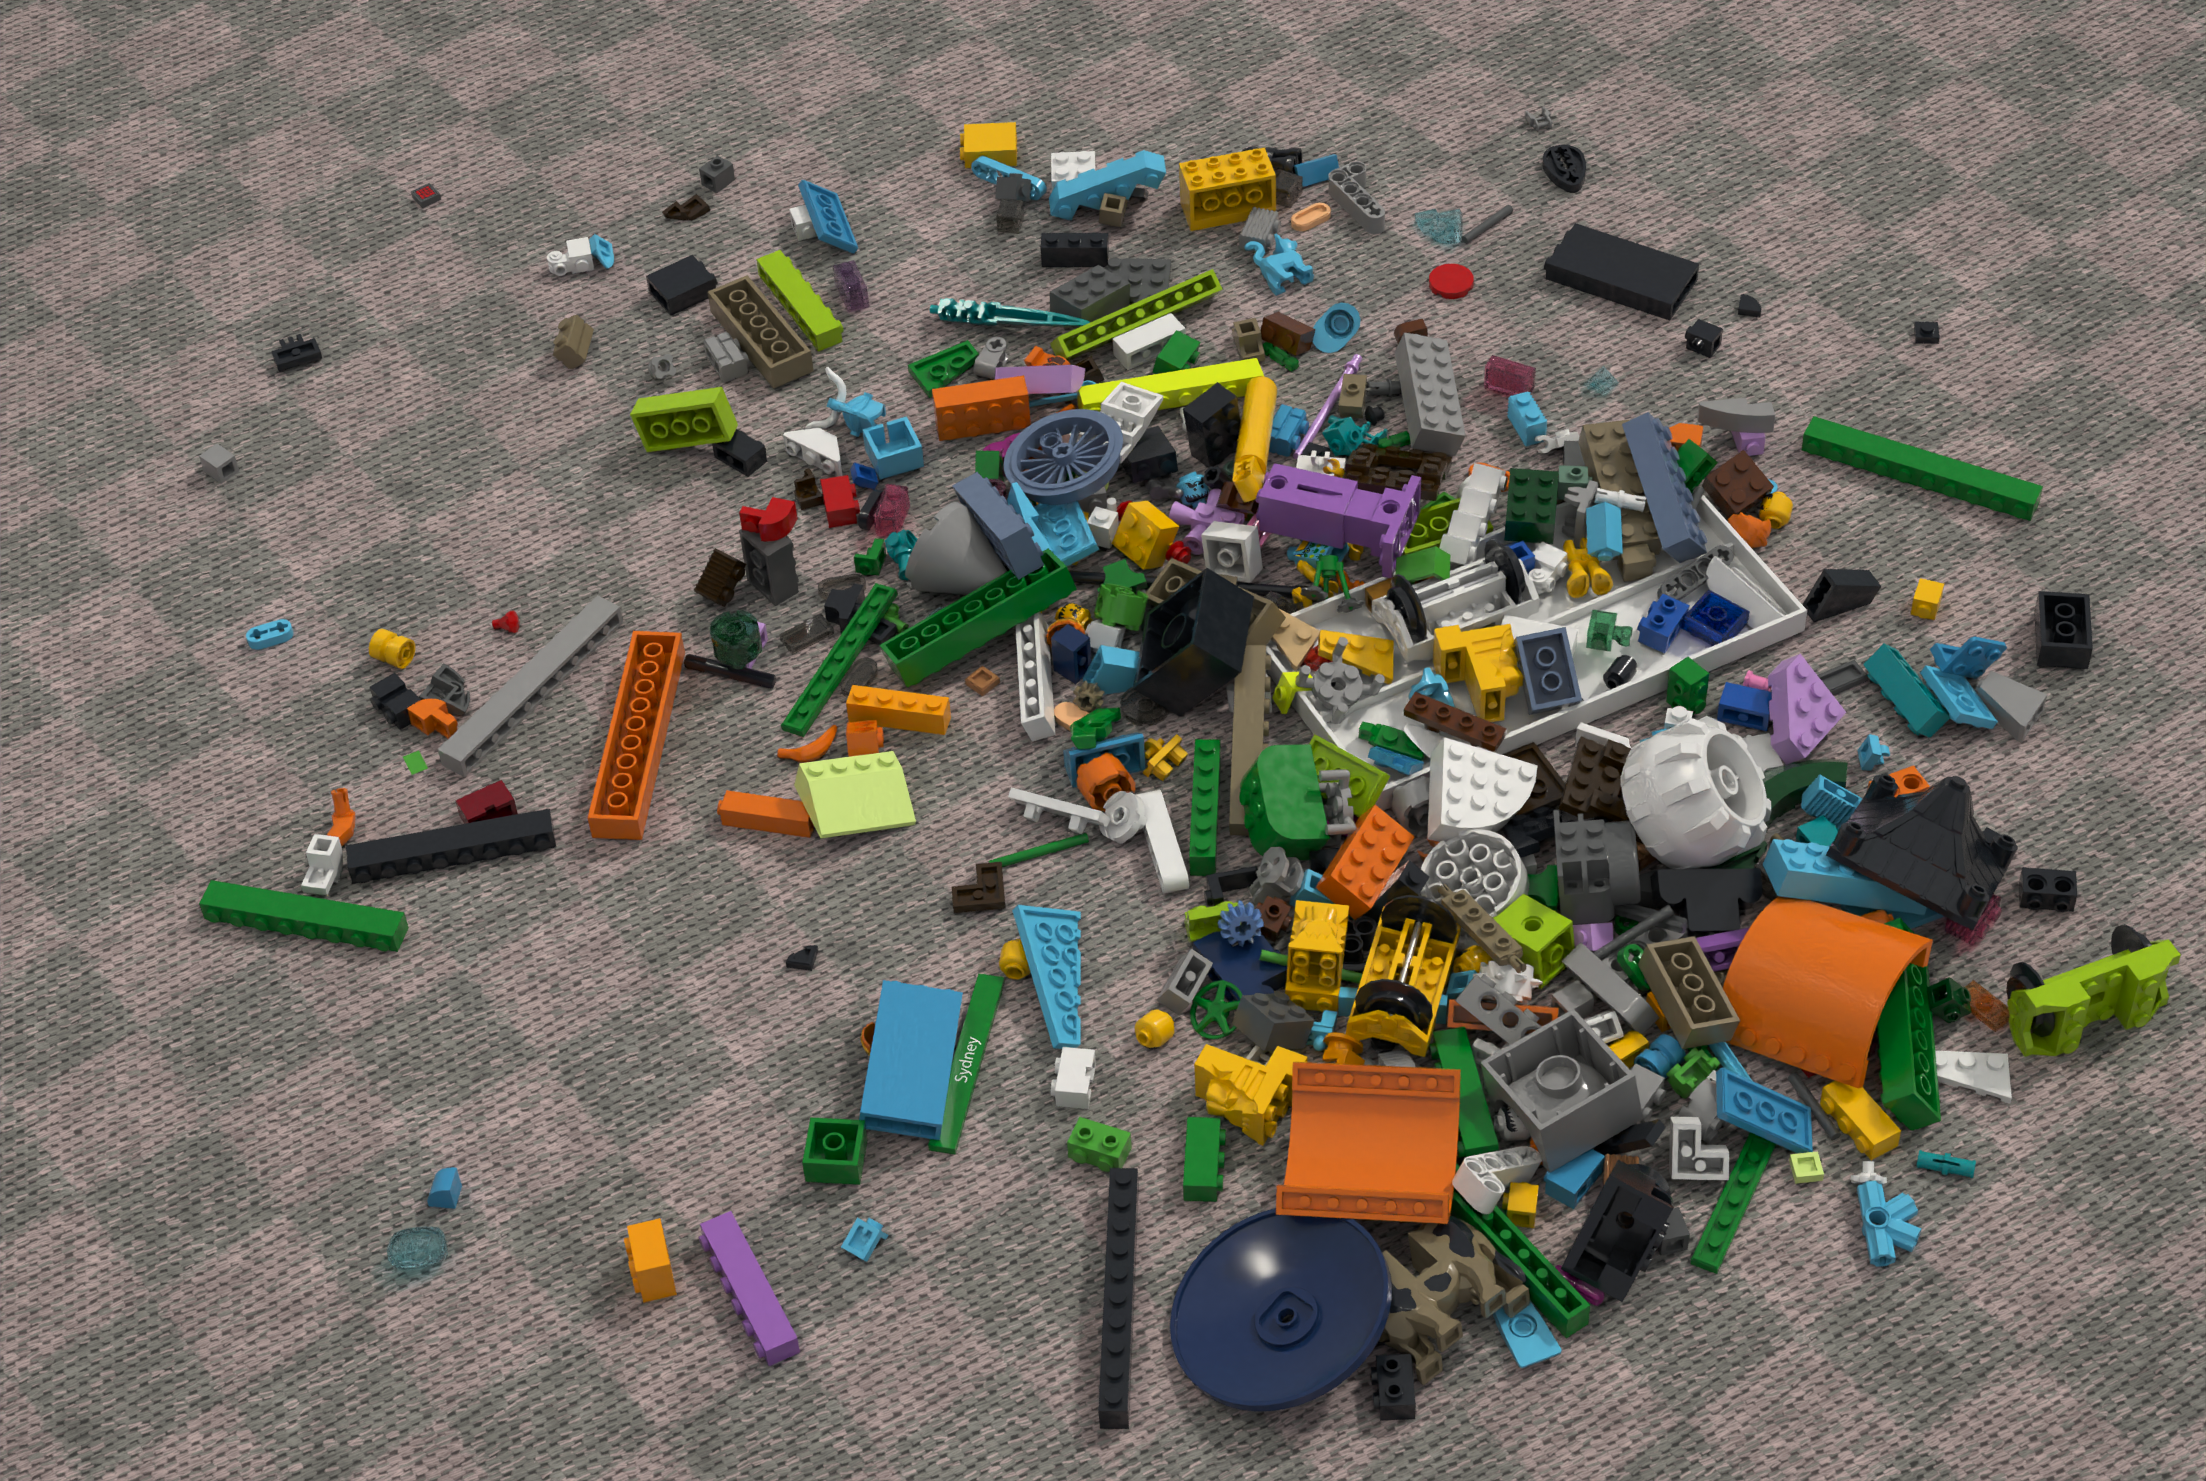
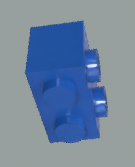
M1662 594L1657 602H1652L1648 616L1646 618L1642 617L1637 627V630L1640 631L1638 642L1666 653L1686 623L1690 605Z
M1726 682L1719 702L1717 720L1767 731L1770 723L1769 701L1772 700V692Z

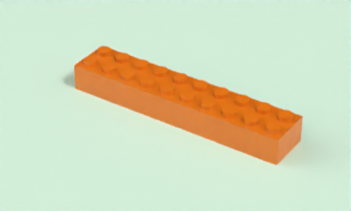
M633 631L588 814L592 838L642 840L685 656L682 633Z

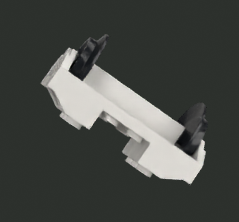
M1490 539L1485 545V558L1451 570L1450 578L1443 581L1433 577L1411 585L1404 576L1397 574L1391 580V588L1387 591V595L1372 600V615L1377 622L1384 623L1393 635L1406 662L1412 660L1430 661L1433 659L1434 629L1459 625L1461 632L1475 630L1486 625L1488 627L1501 625L1504 615L1527 619L1532 614L1539 612V596L1534 583L1527 574L1522 560L1518 559L1509 546L1503 545L1496 539Z

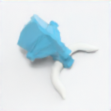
M826 367L825 371L828 378L838 388L836 399L829 398L826 406L832 409V413L827 419L813 421L807 424L805 428L826 429L834 425L841 412L846 425L851 430L850 434L859 437L860 432L863 433L862 429L878 425L874 420L880 416L885 417V404L872 400L873 395L866 392L845 403L847 395L845 383L829 367Z

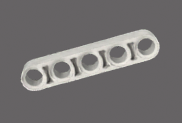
M1161 790L1135 794L1144 803V815L1147 821L1143 831L1163 894L1189 889L1188 874Z

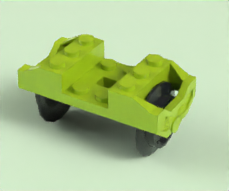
M2124 924L2117 926L2112 933L2111 949L2113 955L2051 978L2042 980L2031 965L2023 961L2015 963L2010 971V978L2007 981L2006 987L2010 1015L2008 1022L2014 1043L2024 1057L2032 1054L2057 1056L2062 1053L2070 1054L2079 1047L2083 1028L2089 1023L2099 1019L2106 1020L2113 1014L2126 1030L2135 1026L2139 1028L2146 1025L2157 1010L2168 1003L2167 973L2171 966L2179 964L2181 954L2169 939L2149 941L2143 934Z

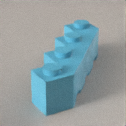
M1143 150L1135 153L1136 156L1126 160L1121 158L1107 163L1105 168L1096 171L1091 169L1078 174V177L1069 181L1064 179L1057 182L1049 197L1050 214L1062 219L1072 220L1079 205L1100 210L1104 193L1123 196L1129 200L1137 184L1158 189L1166 174L1164 156Z

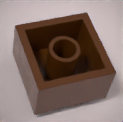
M1744 450L1706 476L1702 484L1703 489L1728 519L1733 514L1739 515L1740 512L1744 514L1760 503L1765 495L1770 494L1774 487Z

